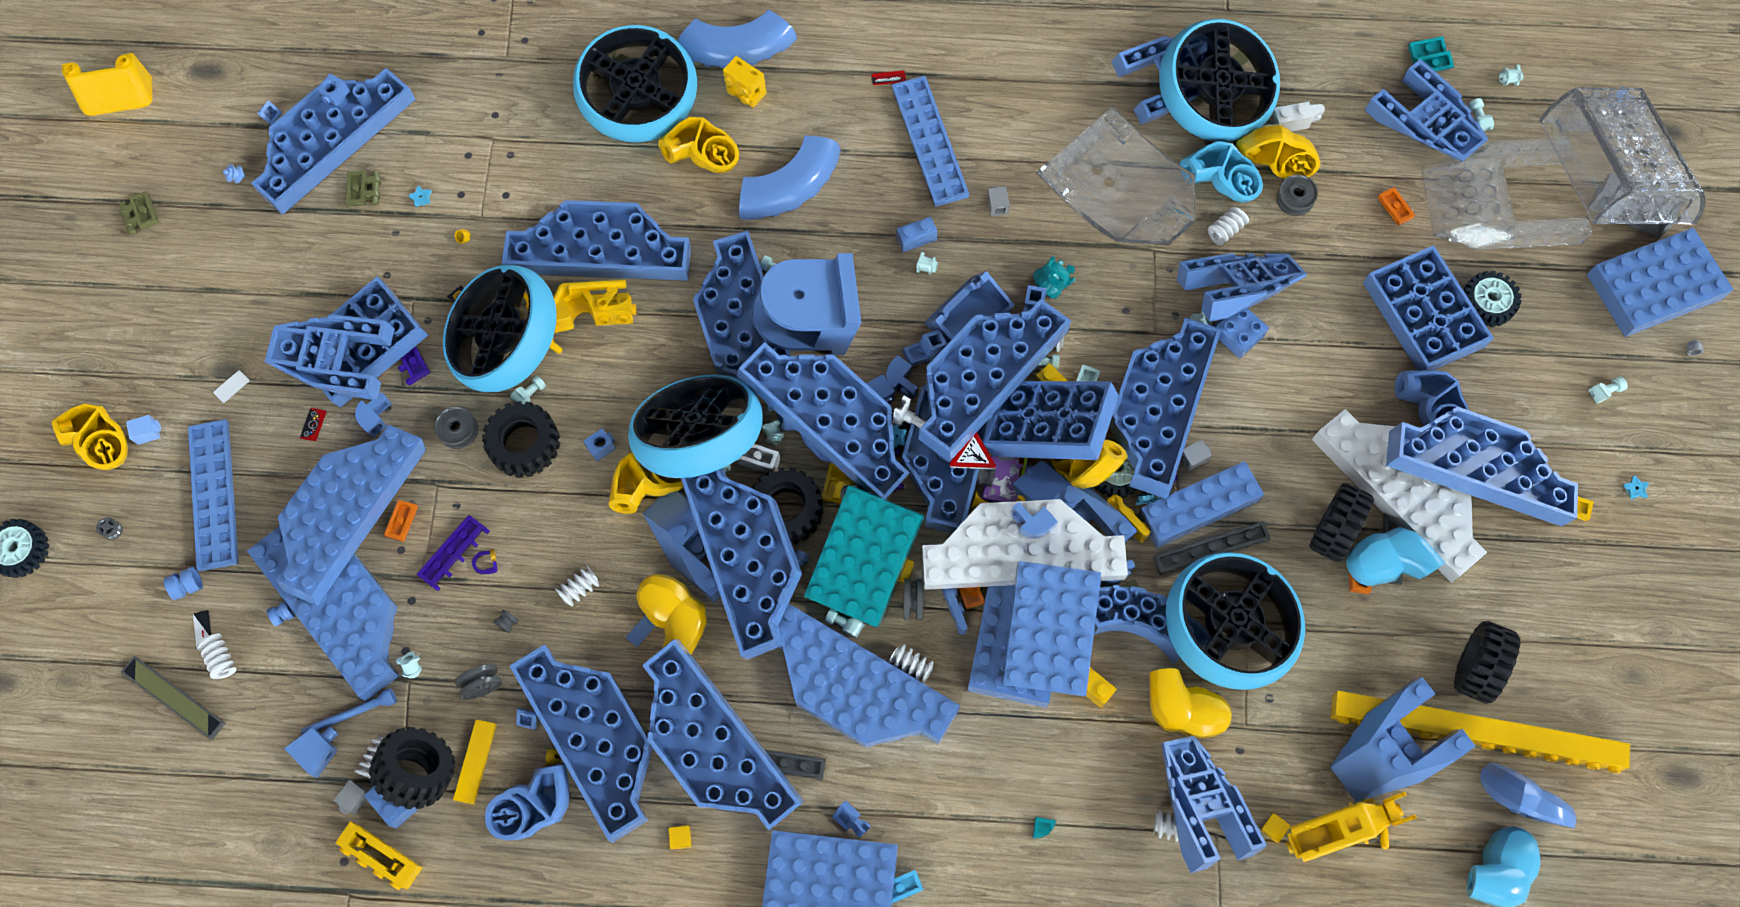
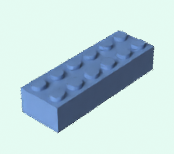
M1244 461L1170 494L1167 499L1162 498L1142 507L1138 516L1149 527L1151 531L1149 536L1155 547L1159 548L1259 502L1264 493Z

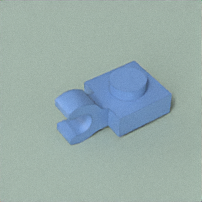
M846 800L832 816L846 831L851 828L858 837H862L871 827L868 822L858 819L861 814Z

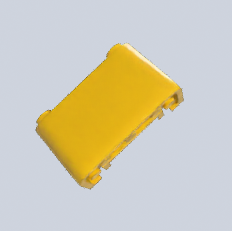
M134 53L120 55L116 59L115 68L81 73V68L77 63L62 64V74L79 108L85 115L93 116L143 108L152 102V76Z

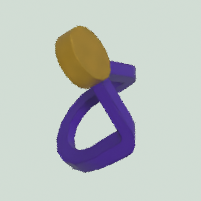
M495 549L479 552L473 557L472 566L477 573L486 575L498 571ZM490 555L494 567L481 570L476 566V561L480 556Z

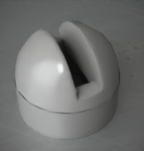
M1692 340L1686 346L1687 355L1697 356L1704 352L1703 345L1698 340Z

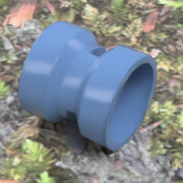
M285 601L279 603L277 607L267 609L268 617L275 627L282 624L284 620H290L295 617V613Z

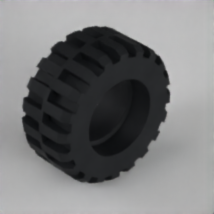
M516 401L515 405L508 403L504 405L505 408L502 410L498 408L495 411L496 414L488 418L489 424H486L483 429L485 432L482 435L483 448L489 459L497 469L504 471L509 476L514 474L517 478H522L523 474L531 477L536 471L538 474L543 472L542 468L544 466L549 467L552 464L550 460L556 458L558 453L555 449L560 448V435L548 412L544 411L541 406H534L532 402L527 401L525 404H522L521 401ZM528 426L537 429V439L528 450L513 453L505 449L508 436L517 428Z
M780 467L777 472H774L772 469L768 471V476H760L758 478L759 483H754L752 489L769 495L772 498L782 492H792L802 497L804 501L803 511L796 518L783 521L790 541H793V544L799 543L798 539L803 538V540L809 538L810 532L814 534L817 530V524L821 523L823 501L820 488L815 484V480L811 476L807 477L806 472L802 470L798 473L796 468L792 467L789 470Z
M1342 483L1309 544L1311 550L1334 562H1341L1353 545L1374 503L1373 496L1349 483Z
M1482 621L1474 629L1473 634H1471L1469 641L1464 647L1465 649L1461 654L1457 671L1455 672L1454 688L1458 693L1484 704L1492 703L1498 698V695L1502 693L1503 688L1507 685L1517 662L1516 659L1519 655L1521 639L1517 632L1491 621Z
M408 727L407 730L404 728L397 729L382 739L371 760L369 767L371 784L376 786L375 791L378 795H383V799L386 802L394 803L393 806H404V809H412V807L421 809L425 805L426 807L431 806L443 796L455 773L456 761L454 755H451L452 750L450 746H446V741L443 738L439 739L436 733L426 732V729L423 728L419 730L415 729V727ZM397 761H413L422 766L428 775L417 776L403 770Z

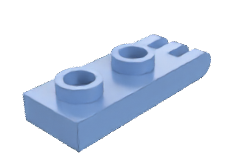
M956 588L941 589L959 634L965 635L967 631V624L963 617L965 610L962 603L957 602L955 597L958 596Z

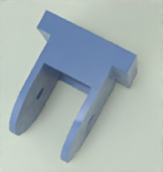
M838 253L835 259L785 260L770 268L762 280L760 293L755 300L752 312L754 325L761 337L769 344L783 350H830V355H845L861 325L853 254Z

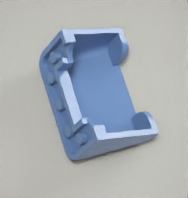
M985 271L968 279L925 321V324L932 331L940 329L948 344L975 315L994 316V314L1011 313L1010 309L1015 304L989 273Z

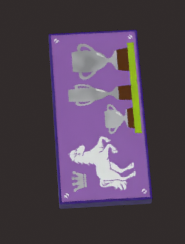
M992 457L997 466L992 487L984 485L982 499L990 503L1015 502L1017 494L1012 484L1027 472L1030 458Z

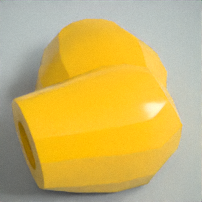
M704 117L686 118L672 128L658 142L661 154L671 164L691 158L694 164L701 168H705L713 173H727L737 165L739 160V150L734 140L725 131L713 126Z
M1268 124L1259 127L1236 141L1237 148L1242 155L1251 160L1253 164L1268 165L1272 172L1280 178L1286 179L1296 174L1311 177L1320 167V158L1312 142L1280 124Z
M81 404L51 420L60 445L67 446L73 444L74 452L90 467L98 470H111L119 467L128 456L127 437L120 425L111 419L103 406Z
M1104 440L1098 460L1050 459L1057 472L1064 476L1072 486L1085 489L1095 487L1107 480L1124 463L1128 456L1122 446L1114 441Z
M628 452L616 465L608 505L617 513L633 514L637 511L645 495L664 496L668 493L679 491L684 486L681 478L664 477L649 471L636 459L633 452Z
M664 574L646 576L640 582L636 591V600L639 607L655 626L664 629L663 648L674 639H679L692 655L707 623L705 604L695 597L685 584L673 577Z
M1166 668L1149 673V696L1152 716L1164 731L1179 732L1188 737L1210 738L1224 733L1230 726L1232 719L1231 707L1222 696L1205 688L1197 686L1186 687L1178 669Z

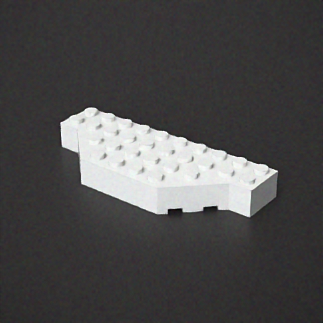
M1346 409L1320 429L1312 441L1359 489L1373 496L1374 504L1389 516V520L1392 523H1395L1398 527L1416 532L1431 545L1445 562L1438 570L1452 583L1487 553L1473 538L1471 495L1386 466L1389 431L1396 426L1359 423Z
M1061 499L980 503L943 544L922 546L924 590L1014 585L1017 561L1102 572L1101 581L1125 580L1128 576L1124 535L1103 536ZM1020 502L1032 517L1045 507L1058 523L1054 529L1041 538L1025 537L1018 532L1023 524H1018L1013 519L1012 507Z

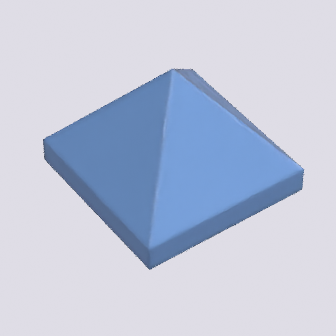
M267 100L257 114L268 124L272 125L281 115L282 111Z
M518 708L516 725L536 730V712Z

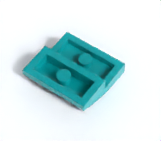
M1443 36L1411 42L1407 45L1413 64L1421 59L1435 72L1454 68L1451 51H1447Z

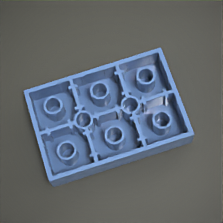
M1694 228L1596 264L1587 274L1624 337L1720 301L1734 290Z
M1434 245L1369 273L1363 282L1417 370H1436L1485 348L1494 338Z
M378 276L332 313L333 315L384 320L395 328L390 346L347 341L340 371L368 374L377 378L428 336L398 297ZM322 390L330 401L340 408L353 398V396Z
M1023 381L994 413L983 444L992 457L1098 460L1119 395L1111 381Z
M1017 561L1001 684L1086 696L1102 572Z
M1014 585L988 586L968 691L1047 708L1050 701V691L1001 684Z
M772 830L762 907H892L898 845Z

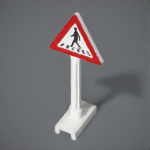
M903 396L900 409L895 408L892 424H897L900 427L906 421L921 428L926 421L917 417L914 412L909 410L911 399ZM977 432L955 455L949 465L951 468L996 469L997 467Z

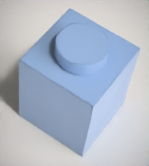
M150 415L126 421L129 439L137 445L160 438V423Z

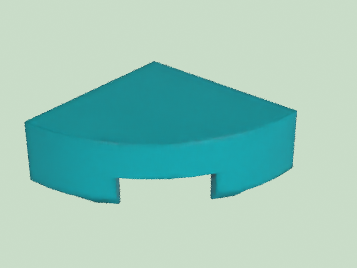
M1035 817L1032 839L1047 836L1053 830L1056 820Z

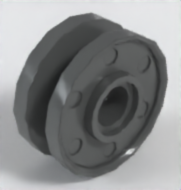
M1299 174L1291 175L1284 179L1280 185L1276 197L1277 204L1283 212L1289 215H1304L1314 206L1318 196V189L1314 181L1309 177Z
M450 407L443 410L435 420L434 426L437 437L447 447L452 449L468 447L476 439L479 428L472 414L462 407ZM460 425V427L457 430H453L454 427Z
M905 578L903 589L904 620L910 619L911 611H915L917 620H922L923 578H917L916 587H911L910 578Z
M494 664L482 665L459 675L455 679V684L458 688H463L459 692L460 698L463 700L475 699L499 688L502 681L499 676H495L498 671Z

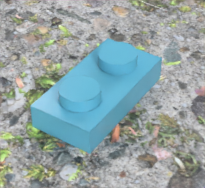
M916 870L894 879L892 904L924 890Z

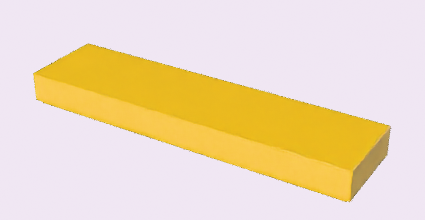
M475 720L454 794V801L475 805L496 730V723Z

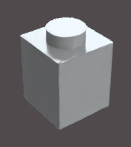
M995 186L988 189L987 199L990 216L1009 214L1010 204L1006 186Z
M1203 440L1184 448L1181 461L1188 472L1208 463L1212 457L1211 449L1207 444H1204Z
M349 780L334 799V802L339 805L337 809L346 815L348 813L356 815L367 801L363 795L368 791Z

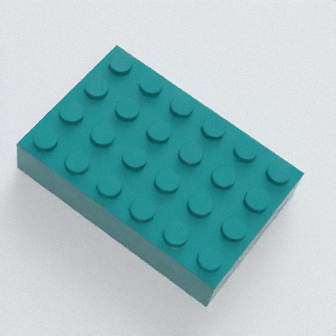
M848 486L804 597L876 628L879 627L925 515L857 487Z

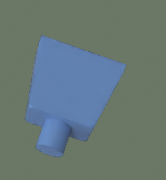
M331 726L322 734L312 728L289 744L285 750L309 775L317 778L337 752V749L330 742L339 733Z

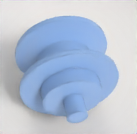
M229 164L223 170V174H225L228 182L234 180L235 183H240L243 177H245L241 166L234 167L233 164Z

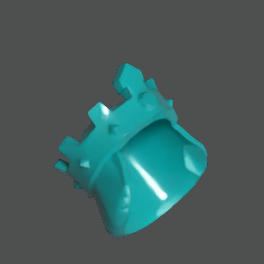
M1054 256L1043 267L1038 268L1033 273V279L1037 287L1047 288L1046 295L1052 299L1058 298L1063 289H1067L1075 281V277H1070V274L1075 272V266L1068 265L1065 269L1062 266L1064 261L1060 259L1056 262Z

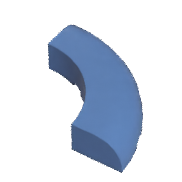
M768 9L754 21L733 27L713 26L695 18L682 32L678 42L687 51L693 63L699 62L707 67L712 65L725 68L735 56H738L751 66L758 64V61L769 60L774 54L780 51L783 52L797 40V36L787 21Z
M805 135L800 150L783 168L764 176L743 177L739 204L740 219L757 220L772 215L776 217L788 210H795L802 206V203L809 198L812 199L821 190L820 188L829 181L830 175L836 168L841 151L840 145L829 138Z
M1113 585L1112 587L1102 588L1100 586L1094 635L1108 631L1133 633L1144 637L1159 647L1172 664L1182 660L1176 652L1167 630V597L1158 593L1156 595L1146 591L1144 588L1134 586L1119 587V585ZM1185 609L1190 630L1200 646L1204 648L1211 636L1198 620L1195 621Z

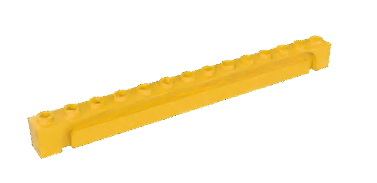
M1337 691L1332 695L1330 718L1337 719L1338 723L1349 724V722H1353L1359 726L1365 714L1386 699ZM1421 705L1399 720L1410 735L1411 733L1419 734V737L1424 739L1436 737L1441 740L1453 730L1463 729L1474 745L1482 746L1484 750H1495L1496 748L1501 749L1506 754H1516L1518 752L1523 753V756L1528 758L1540 756L1550 762L1562 760L1565 761V764L1572 766L1584 764L1586 768H1605L1610 773H1621V771L1630 767V743Z

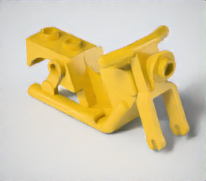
M626 279L560 284L553 295L557 315L554 334L573 329L574 319L583 312L590 313L596 327L600 325L633 324V315L637 314L636 304L632 303L629 292L617 293L618 289L627 288ZM590 290H607L605 294L591 295ZM524 292L523 298L527 303L526 308L528 310V295H526V292ZM552 339L549 348L557 354L562 353V348Z
M1406 791L1384 799L1383 805L1377 804L1371 797L1365 799L1364 802L1356 804L1349 802V806L1290 826L1292 833L1287 834L1289 841L1285 843L1289 853H1294L1297 859L1302 858L1304 862L1361 842L1368 844V840L1375 838L1378 834H1380L1381 848L1387 850L1389 848L1388 826L1392 824L1395 827L1417 819L1414 814L1402 819L1401 816H1404L1399 803L1395 804L1394 802L1407 796Z

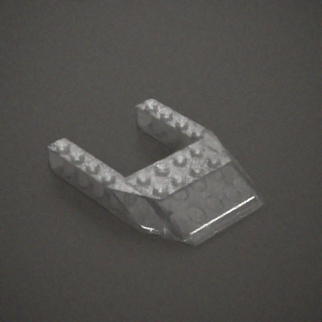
M1570 137L1494 141L1483 144L1463 162L1447 156L1423 169L1422 177L1434 236L1442 239L1446 238L1456 244L1459 242L1468 245L1467 248L1473 250L1583 244L1592 234L1589 217L1515 221L1503 167L1565 164L1573 153Z

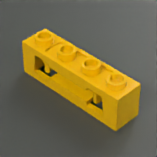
M351 821L335 842V844L341 847L339 849L340 852L349 857L352 854L357 858L355 862L365 868L370 866L374 869L372 871L374 875L381 879L385 876L391 880L389 884L397 890H400V888L409 889L423 868L357 823ZM368 843L390 859L400 861L405 866L403 867L400 863L394 862L390 868L369 853L356 849L355 846L364 849Z

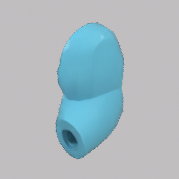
M1217 141L1202 147L1180 162V174L1187 184L1212 182L1217 191L1233 201L1247 203L1256 199L1262 192L1263 183L1258 170L1251 160L1242 155L1231 143Z
M1402 527L1395 528L1386 533L1372 534L1362 539L1349 551L1346 558V565L1353 579L1366 586L1389 583L1397 580L1402 574L1421 579L1445 564L1444 560L1424 538L1416 532Z
M1514 826L1503 827L1492 834L1488 844L1484 847L1482 855L1484 865H1473L1470 868L1466 892L1468 897L1491 906L1514 907L1526 902L1531 883L1539 872L1541 864L1540 851L1536 839L1530 832Z

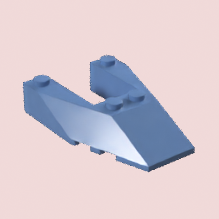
M1163 36L1118 53L1111 61L1118 78L1156 64L1160 72L1163 55L1174 37L1168 38ZM1207 37L1197 38L1187 43L1180 53L1178 65L1197 67L1207 57ZM1182 88L1189 102L1198 97L1195 89ZM1161 94L1141 101L1133 109L1141 125L1170 113Z
M1421 59L1408 68L1402 81L1424 100L1422 103L1409 112L1387 91L1382 89L1371 98L1365 109L1377 122L1461 162L1488 141L1478 121L1475 122L1471 116V110L1463 103L1461 94Z
M1234 253L1179 262L1177 282L1184 290H1193L1230 282L1233 287L1204 292L1201 311L1209 321H1216L1228 318L1271 298L1306 277L1307 273L1289 254H1265V257H1255L1253 253H1246L1245 256H1235Z
M333 314L319 319L311 318L304 322L296 321L276 325L273 328L265 362L314 388L357 398L377 400L381 382L368 374L340 371L347 341L390 346L395 328L384 320Z
M1043 460L1033 467L1034 472L1032 475L1027 476L1025 473L1012 484L1017 496L1022 495L1026 498L1025 501L1061 499L1085 521L1090 522L1093 519L1107 536L1124 535L1125 543L1137 532L1124 515L1090 488L1080 489L1072 486L1053 466Z
M679 490L660 496L643 513L646 521L671 566L709 600L715 603L720 597V593L713 572L701 562L707 554L686 493Z
M1423 677L1413 679L1366 713L1358 728L1355 729L1347 744L1331 764V770L1355 802L1418 784L1476 747L1463 729H1455L1423 752L1399 720L1435 695Z
M1195 736L1161 744L1180 850L1190 873L1205 870L1221 859L1203 823L1205 820L1217 818L1237 860L1252 857L1267 847L1236 785L1232 786L1224 777L1226 773L1221 767L1217 768L1209 759L1212 756Z

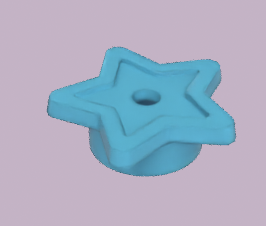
M417 186L416 191L410 194L409 198L414 200L415 207L430 204L429 195L432 191L430 189L423 190L420 186Z
M897 424L893 425L894 449L899 444L905 446L907 440V429H900Z
M1632 476L1630 483L1623 484L1628 495H1630V499L1639 496L1645 499L1648 497L1645 490L1649 485L1648 482H1641L1636 476Z
M1142 493L1138 495L1135 505L1151 504L1159 500L1160 497H1154L1150 493Z

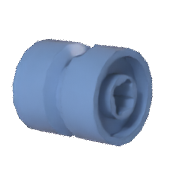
M192 566L181 570L180 575L174 573L163 580L165 589L173 600L185 597L187 592L192 594L203 589L201 577Z

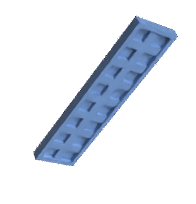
M926 76L893 84L892 90L934 206L937 207L969 198L966 183Z
M224 419L188 426L196 568L201 572L239 564L229 422Z

